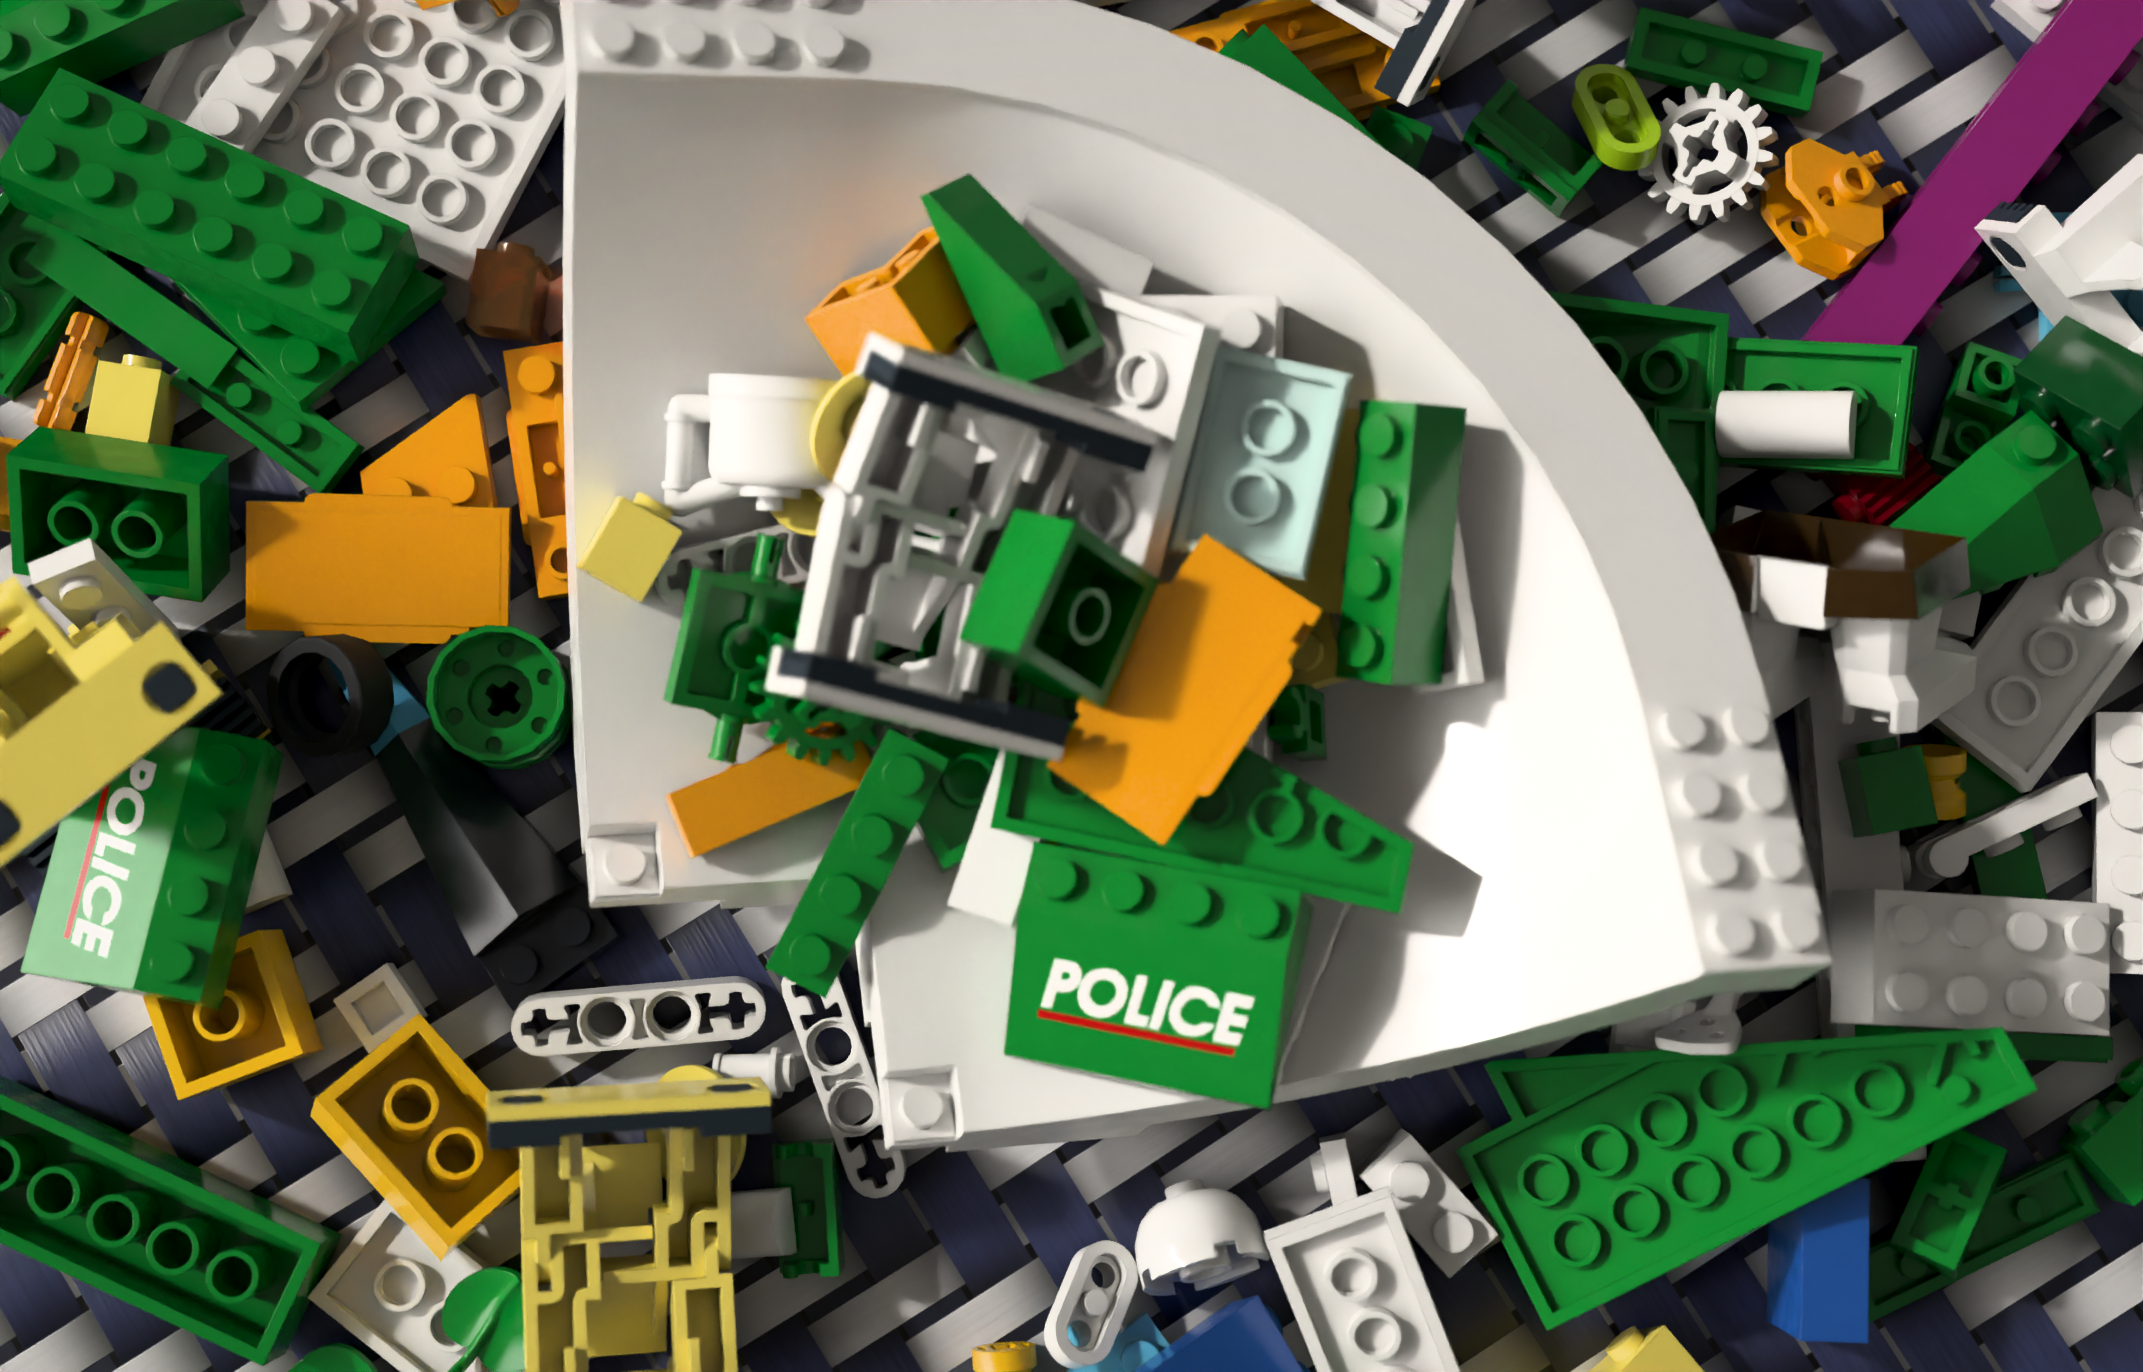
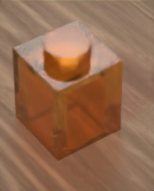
M509 242L498 243L497 251L477 248L465 323L478 336L541 344L552 271L540 256H535V249L526 245Z

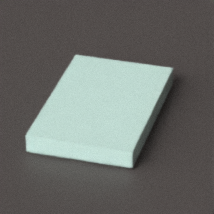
M1218 345L1194 436L1169 549L1191 554L1205 533L1262 571L1306 580L1353 375Z

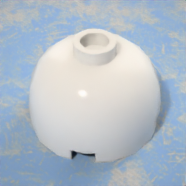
M1188 1180L1165 1189L1166 1200L1157 1203L1147 1212L1139 1225L1135 1242L1136 1264L1143 1291L1149 1295L1156 1296L1176 1295L1173 1282L1178 1281L1194 1283L1196 1291L1228 1283L1259 1269L1258 1259L1268 1261L1270 1258L1265 1237L1255 1213L1240 1197L1233 1193L1217 1188L1204 1189L1201 1180Z

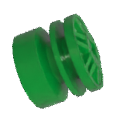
M485 625L460 634L439 653L428 675L426 704L435 729L453 749L492 769L522 770L544 762L565 743L572 729L567 668L538 637L514 626ZM516 688H519L515 695L516 700L522 704L519 711L512 714L504 710L496 717L500 710L499 704L494 701L496 694L501 690L504 693L511 694Z

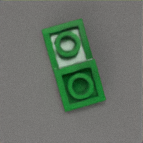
M1971 341L1964 346L1941 404L1925 454V461L1932 466L1935 474L1946 478L1985 443L2002 432L2005 426L2015 417L2020 396L2013 370L2022 359Z

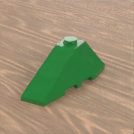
M2032 409L1985 443L1888 526L1966 537L1970 588L1952 599L1978 591L1980 595L1999 590L2006 582L2033 574L2034 578L2055 572L2097 540L2104 532L2079 454Z

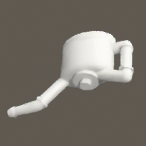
M710 374L709 395L679 394L673 397L669 404L668 414H665V421H668L666 480L662 482V489H665V506L674 512V516L683 517L742 495L757 496L756 510L783 511L784 498H800L801 488L814 489L824 501H826L834 489H843L832 483L818 469L812 456L810 442L815 414L825 396L839 380L765 375ZM710 422L708 467L712 477L693 483L695 423ZM913 535L911 544L941 552L946 538L933 539Z

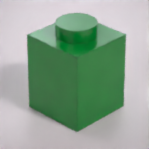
M1896 736L1856 744L1859 757L1838 761L1854 838L1874 836L1938 823L1921 745L1899 749Z

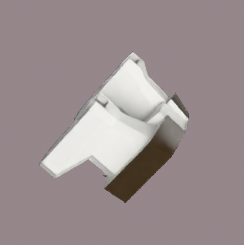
M1766 509L1727 525L1709 535L1735 593L1766 692L1772 720L1824 687L1825 655L1817 638L1799 633L1800 626L1821 630L1830 628L1836 662L1833 716L1842 724L1849 725L1854 722L1855 711L1864 707L1871 709V719L1879 722H1890V733L1917 732L1974 692L1977 656L1967 644L1953 638L1937 635L1942 605L1970 588L1966 537Z

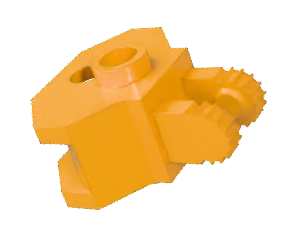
M1808 138L1787 150L1784 167L1765 175L1764 178L1771 186L1768 191L1760 190L1761 216L1797 265L1834 281L1850 273L1884 239L1883 214L1900 203L1909 192L1901 181L1894 182L1883 188L1880 187L1873 176L1879 172L1886 161L1878 151H1871L1869 154L1858 157L1854 151L1844 155ZM1791 221H1795V228L1798 234L1792 229Z

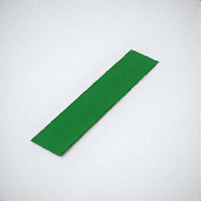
M53 224L49 225L24 259L207 389L210 388L238 350L233 344L83 239Z

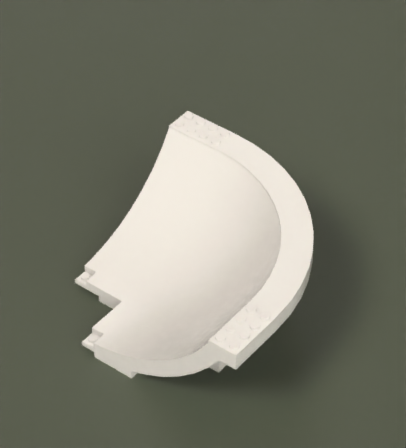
M1074 0L560 1L566 66L563 212V395L568 596L571 656L567 671L582 854H586L590 908L720 900L721 909L797 905L856 790L691 858L665 795L723 772L730 765L750 761L774 745L765 736L768 728L774 722L766 721L752 725L744 724L736 757L737 763H728L725 760L722 762L709 758L708 753H710L717 718L704 710L673 705L664 700L684 609L664 601L659 596L654 582L643 601L638 602L578 569L576 565L616 497L624 496L633 502L637 493L640 492L665 506V489H662V482L666 480L668 421H665V414H668L669 404L673 397L679 394L709 395L710 374L784 376L839 381L844 378L804 318L841 282L884 267L921 230L933 226L920 196L970 173L1019 223L1029 204H1033L1153 260L1150 275L1141 295H1277L1285 304L1283 359L1352 374L1353 380L1346 408L1360 409V399L1467 408L1457 512L1484 682L1431 694H1413L1412 685H1388L1355 679L1345 680L1316 689L1324 693L1326 760L1301 762L1283 754L1282 745H1277L1273 741V763L1414 843L1401 913L1398 914L1352 904L1348 915H1344L1331 948L1333 951L1324 974H1320L1305 1010L1307 1015L1297 1040H1293L1281 1069L1284 1072L1275 1091L1273 1104L1417 1075L1533 1047L1638 1018L1711 994L1792 988L1833 964L1766 692L1735 593L1691 495L1641 410L1578 325L1505 246L1427 178L1342 118L1251 67L1154 25ZM710 422L695 423L693 483L712 477L708 467ZM740 495L683 517L672 515L668 523L683 531L672 549L674 550L779 524L780 522L774 518L770 511L756 510L757 496ZM800 535L797 542V552L800 559L806 564L811 565L816 538ZM746 543L735 551L732 559L735 573L751 571L756 548L755 543ZM719 549L708 552V556L713 561L714 566L701 569L720 572ZM682 559L677 562L678 573L668 577V585L670 588L682 589L686 597L693 568H689L686 559ZM808 580L791 584L790 586L806 590ZM1334 614L1337 617L1340 630L1341 614ZM1019 685L1009 687L1006 703L1015 705ZM823 727V728H821L820 730H818L816 733H818V732H820V731H823V730H825V729H828V728H824V727ZM916 826L914 827L855 941L865 1027L872 1028L886 1151L945 1146L946 1152L1137 1136L1152 1124L1253 1108L1004 1055L1017 923L1015 928L948 906L947 904L961 864L942 873ZM1061 843L1063 847L1112 855L1144 862H1150L1141 859Z

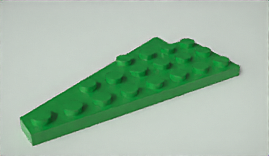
M2003 1027L1739 1044L1737 1051L1728 1055H1689L1660 1049L1494 1060L1484 1066L1512 1121L1456 1149V1152L1546 1330L1549 1331L2039 1089Z

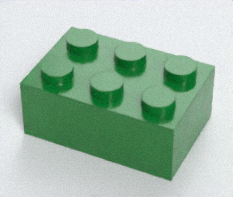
M41 426L6 454L13 574L30 576L28 563L88 538H91L144 594L203 602L230 572L228 455Z

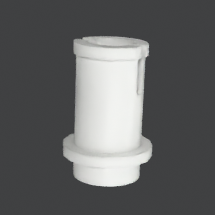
M772 1047L770 1053H716L714 1055L712 1070L719 1073L724 1079L761 1077L774 1099H780L783 1092H793L795 1089V1057L793 1053H783L781 1047Z

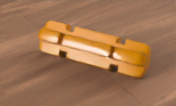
M83 312L72 314L65 332L66 335L70 336L68 344L61 343L43 389L49 392L46 400H39L33 415V423L38 427L71 431L77 412L72 411L74 403L81 404L98 357L93 355L95 347H103L109 331L108 324L102 319Z

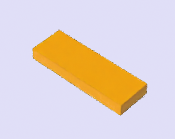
M835 725L816 734L829 733L839 729V727ZM860 740L853 743L855 760L850 762L839 757L836 751L832 750L828 766H821L814 762L811 758L810 749L801 760L795 759L786 753V745L665 795L690 857L699 856L856 790L872 761L865 744Z

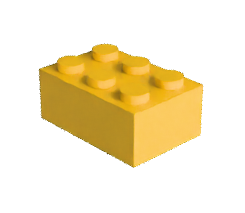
M420 1013L315 1098L310 1114L311 1118L440 1261L520 1192L519 1148L489 1150L486 1092L489 1089Z

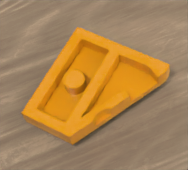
M476 393L465 395L360 472L363 494L440 496L449 498L453 506L498 507L481 398Z

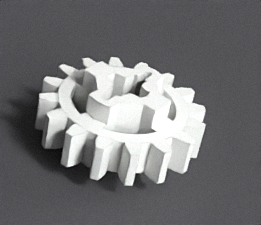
M1719 83L1711 84L1707 98H1702L1693 86L1685 88L1686 103L1678 106L1668 98L1662 101L1668 116L1663 122L1657 120L1661 127L1657 154L1651 164L1638 170V174L1645 181H1657L1647 194L1657 203L1669 199L1666 212L1675 218L1681 217L1689 207L1690 220L1697 225L1704 224L1710 210L1723 223L1730 221V205L1738 203L1749 211L1753 208V204L1747 193L1753 187L1768 191L1770 188L1769 182L1760 174L1763 167L1770 168L1779 164V158L1765 150V146L1779 139L1778 134L1772 127H1759L1765 121L1768 114L1759 104L1746 110L1750 97L1742 90L1737 89L1726 100L1725 89ZM1707 115L1703 122L1684 127L1692 120ZM1741 126L1746 134L1748 143L1746 160L1740 157L1737 142L1743 134L1739 131ZM1702 147L1711 150L1715 148L1718 151V155L1713 162L1706 159L1701 161L1697 158L1698 152ZM1670 149L1675 151L1678 163L1672 176L1668 164ZM1728 181L1732 182L1720 191L1707 194L1712 186Z

